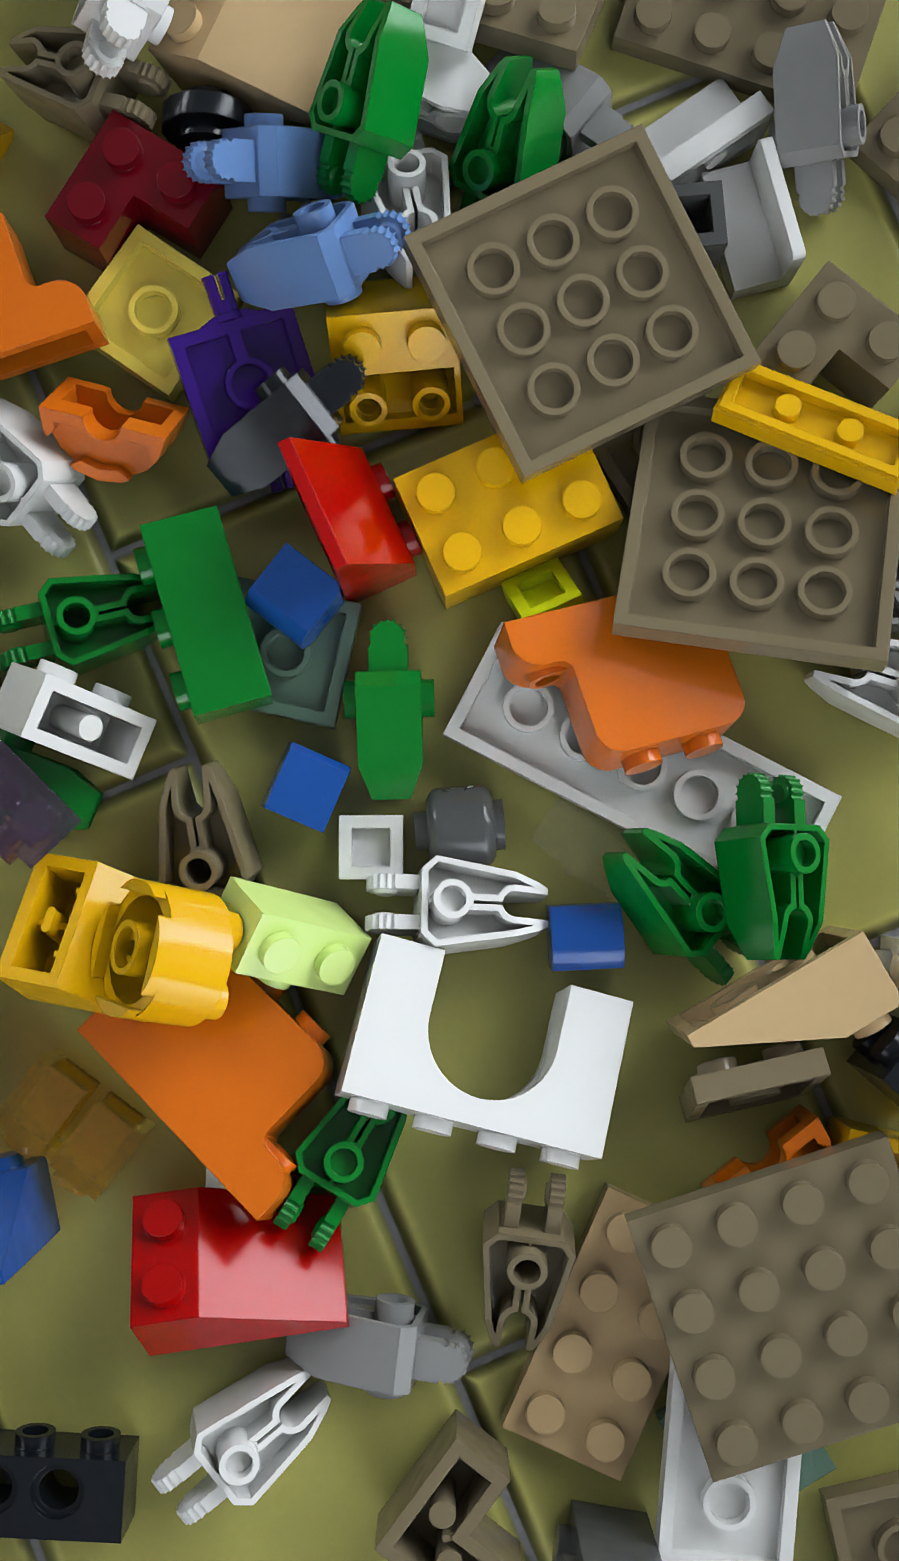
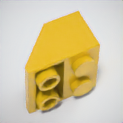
M413 277V288L407 289L395 279L364 281L361 285L363 292L355 299L334 306L326 304V323L331 362L335 361V357H341V354L348 356L350 353L353 357L358 356L357 359L359 361L363 360L362 364L367 368L365 370L367 377L364 378L365 384L362 385L363 388L358 390V394H354L352 399L338 410L344 419L340 425L341 435L464 424L460 360L418 277Z
M39 852L0 959V980L30 1000L104 1014L98 1007L95 996L106 997L103 979L91 977V954L99 920L108 902L120 904L130 891L120 887L126 881L137 877L97 861Z

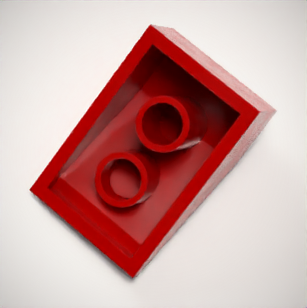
M293 437L277 442L300 501L337 582H339L345 600L357 603L416 576L413 557L422 554V551L408 520L404 519L396 523L387 501L395 498L396 495L381 462L370 466L362 447Z
M193 1187L133 1196L130 1329L149 1356L349 1327L342 1222L340 1221L323 1251L319 1252L308 1245L311 1239V1231L319 1218L325 1215L334 1198L330 1195L308 1194L304 1200V1207L296 1221L284 1230L273 1223L278 1212L271 1220L256 1221L225 1188Z

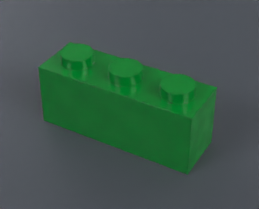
M217 505L139 525L145 546L134 548L133 552L144 587L156 584L163 608L153 610L151 614L161 648L165 649L172 646L175 648L181 671L170 673L169 677L180 712L192 709L198 724L273 704L272 693Z

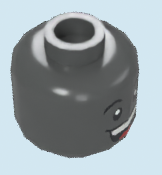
M470 785L433 789L426 798V811L414 812L416 850L429 849L430 859L439 855L490 866L495 860L496 850H506L502 799L493 800L490 791L485 786Z

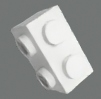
M40 659L37 669L15 662L11 663L0 689L1 729L133 780L157 720L128 708L132 697L118 690L95 683L92 692L74 685L78 673L53 662Z

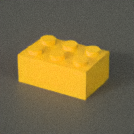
M494 434L393 479L396 500L404 518L408 520L422 551L421 556L445 609L501 586L500 582L558 557L560 560L614 536L624 519L593 449L521 484L497 434Z

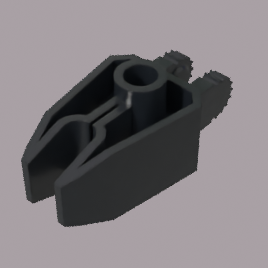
M350 353L348 356L341 354V357H335V361L329 362L312 377L309 376L303 367L294 375H291L285 366H282L254 390L261 402L222 435L206 465L232 497L267 487L288 470L277 442L289 437L339 444L343 440L336 432L344 420L338 410L348 403L354 394L357 395L358 390L363 388L362 385L365 384L364 378L367 377L365 374L367 368L363 366V360L359 361L357 359L358 356L353 357Z

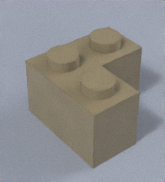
M828 260L755 349L761 360L759 365L810 385L821 375L852 401L872 409L899 378V315Z
M455 1409L378 1513L374 1550L388 1561H522L520 1541L486 1515L511 1481L507 1448Z

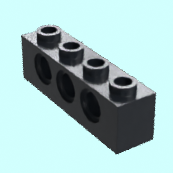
M47 1423L25 1424L16 1430L0 1429V1468L9 1474L12 1484L0 1483V1538L121 1544L135 1515L139 1436L121 1435L119 1429L110 1426L90 1427L81 1433L56 1432L55 1426ZM63 1469L70 1472L76 1478L78 1487L70 1488L61 1485L56 1480L53 1470Z

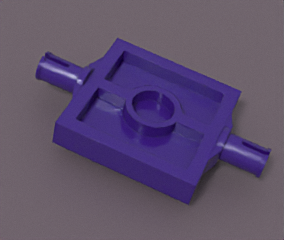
M228 271L219 272L215 275L223 300L220 297L213 274L201 279L214 318L198 330L167 339L208 461L222 435L261 402L254 390L282 366H285L291 375H294L303 367L310 377L314 376L294 309L287 308L275 311L268 309L239 310L228 277ZM287 470L281 477L284 487L291 488L294 487V484ZM280 476L270 483L272 493L284 490Z

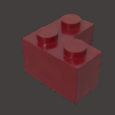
M112 110L46 213L45 218L65 249L104 272L137 224L146 230L151 229L201 259L233 207L230 199H225L224 185L198 183V181L192 182V178L187 177L186 171L183 170L184 165L181 162L183 160L182 153L185 152Z

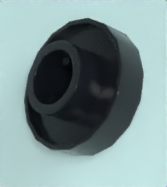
M197 85L172 94L163 102L161 133L168 142L185 152V147L190 146L191 142L222 138V129L244 127V114L253 113V111L247 104L233 97L231 93L222 88L210 85Z

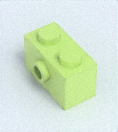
M230 876L221 899L228 911L237 912L243 921L242 939L232 955V971L236 974L256 977L266 985L280 990H287L291 985L344 995L372 938L336 902Z

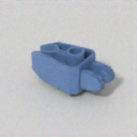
M244 114V127L222 129V138L212 141L191 142L190 146L185 147V153H182L183 160L181 162L184 165L183 170L186 171L187 177L192 178V182L198 181V183L224 185L225 199L247 200L248 212L284 213L286 212V201H304V199H309V201L334 200L345 195L344 193L341 196L328 194L326 191L321 190V185L317 184L318 177L316 175L318 170L316 168L320 166L319 157L325 134L314 131L312 128L284 126L283 114Z
M329 199L319 200L299 208L294 212L293 217L270 223L238 250V254L230 259L226 265L241 301L271 311L324 302L329 306L339 305L355 299L363 292L361 285L370 273L376 272L379 268L384 270L386 266H391L399 255L397 252L403 249V237L412 233L409 230L411 224H408L406 221L407 217H403L401 212L397 213L394 209L392 211L386 209L383 214L378 211L358 216L354 202L342 201L332 204Z

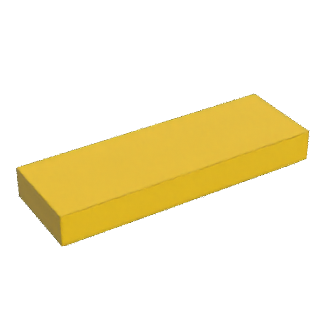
M758 365L756 369L749 373H745L726 383L713 408L711 421L893 495L897 493L899 488V419L762 365Z

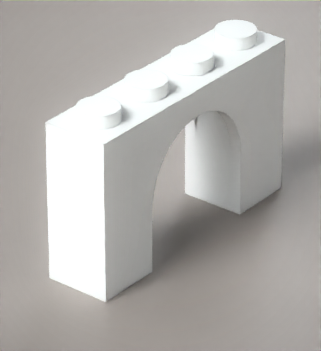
M381 933L373 943L334 1094L335 1096L350 1099L347 1110L380 1120L387 1119L389 1110L414 1116L412 1128L441 1136L451 1137L453 1126L477 1132V1145L507 1153H515L517 1143L541 1149L539 1161L568 1169L578 1170L580 1160L602 1159L633 1001L570 985L555 993L542 1057L532 1079L522 1090L508 1099L485 1100L476 1098L462 1092L447 1080L438 1068L430 1050L428 1023L446 950Z

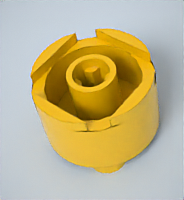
M139 878L126 881L120 888L130 891L120 904L108 902L101 915L94 937L91 954V977L103 979L106 997L95 996L100 1010L110 1017L183 1027L195 1026L205 1019H219L228 1004L229 993L226 983L231 968L233 951L239 946L243 935V921L240 914L228 911L223 900L213 893Z

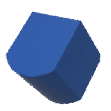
M286 542L250 587L245 604L295 644L305 649L315 641L344 604V598L339 582Z
M288 742L261 806L324 833L351 767L297 743Z
M598 902L545 905L546 920H548L549 968L553 972L624 968L625 943L621 903Z

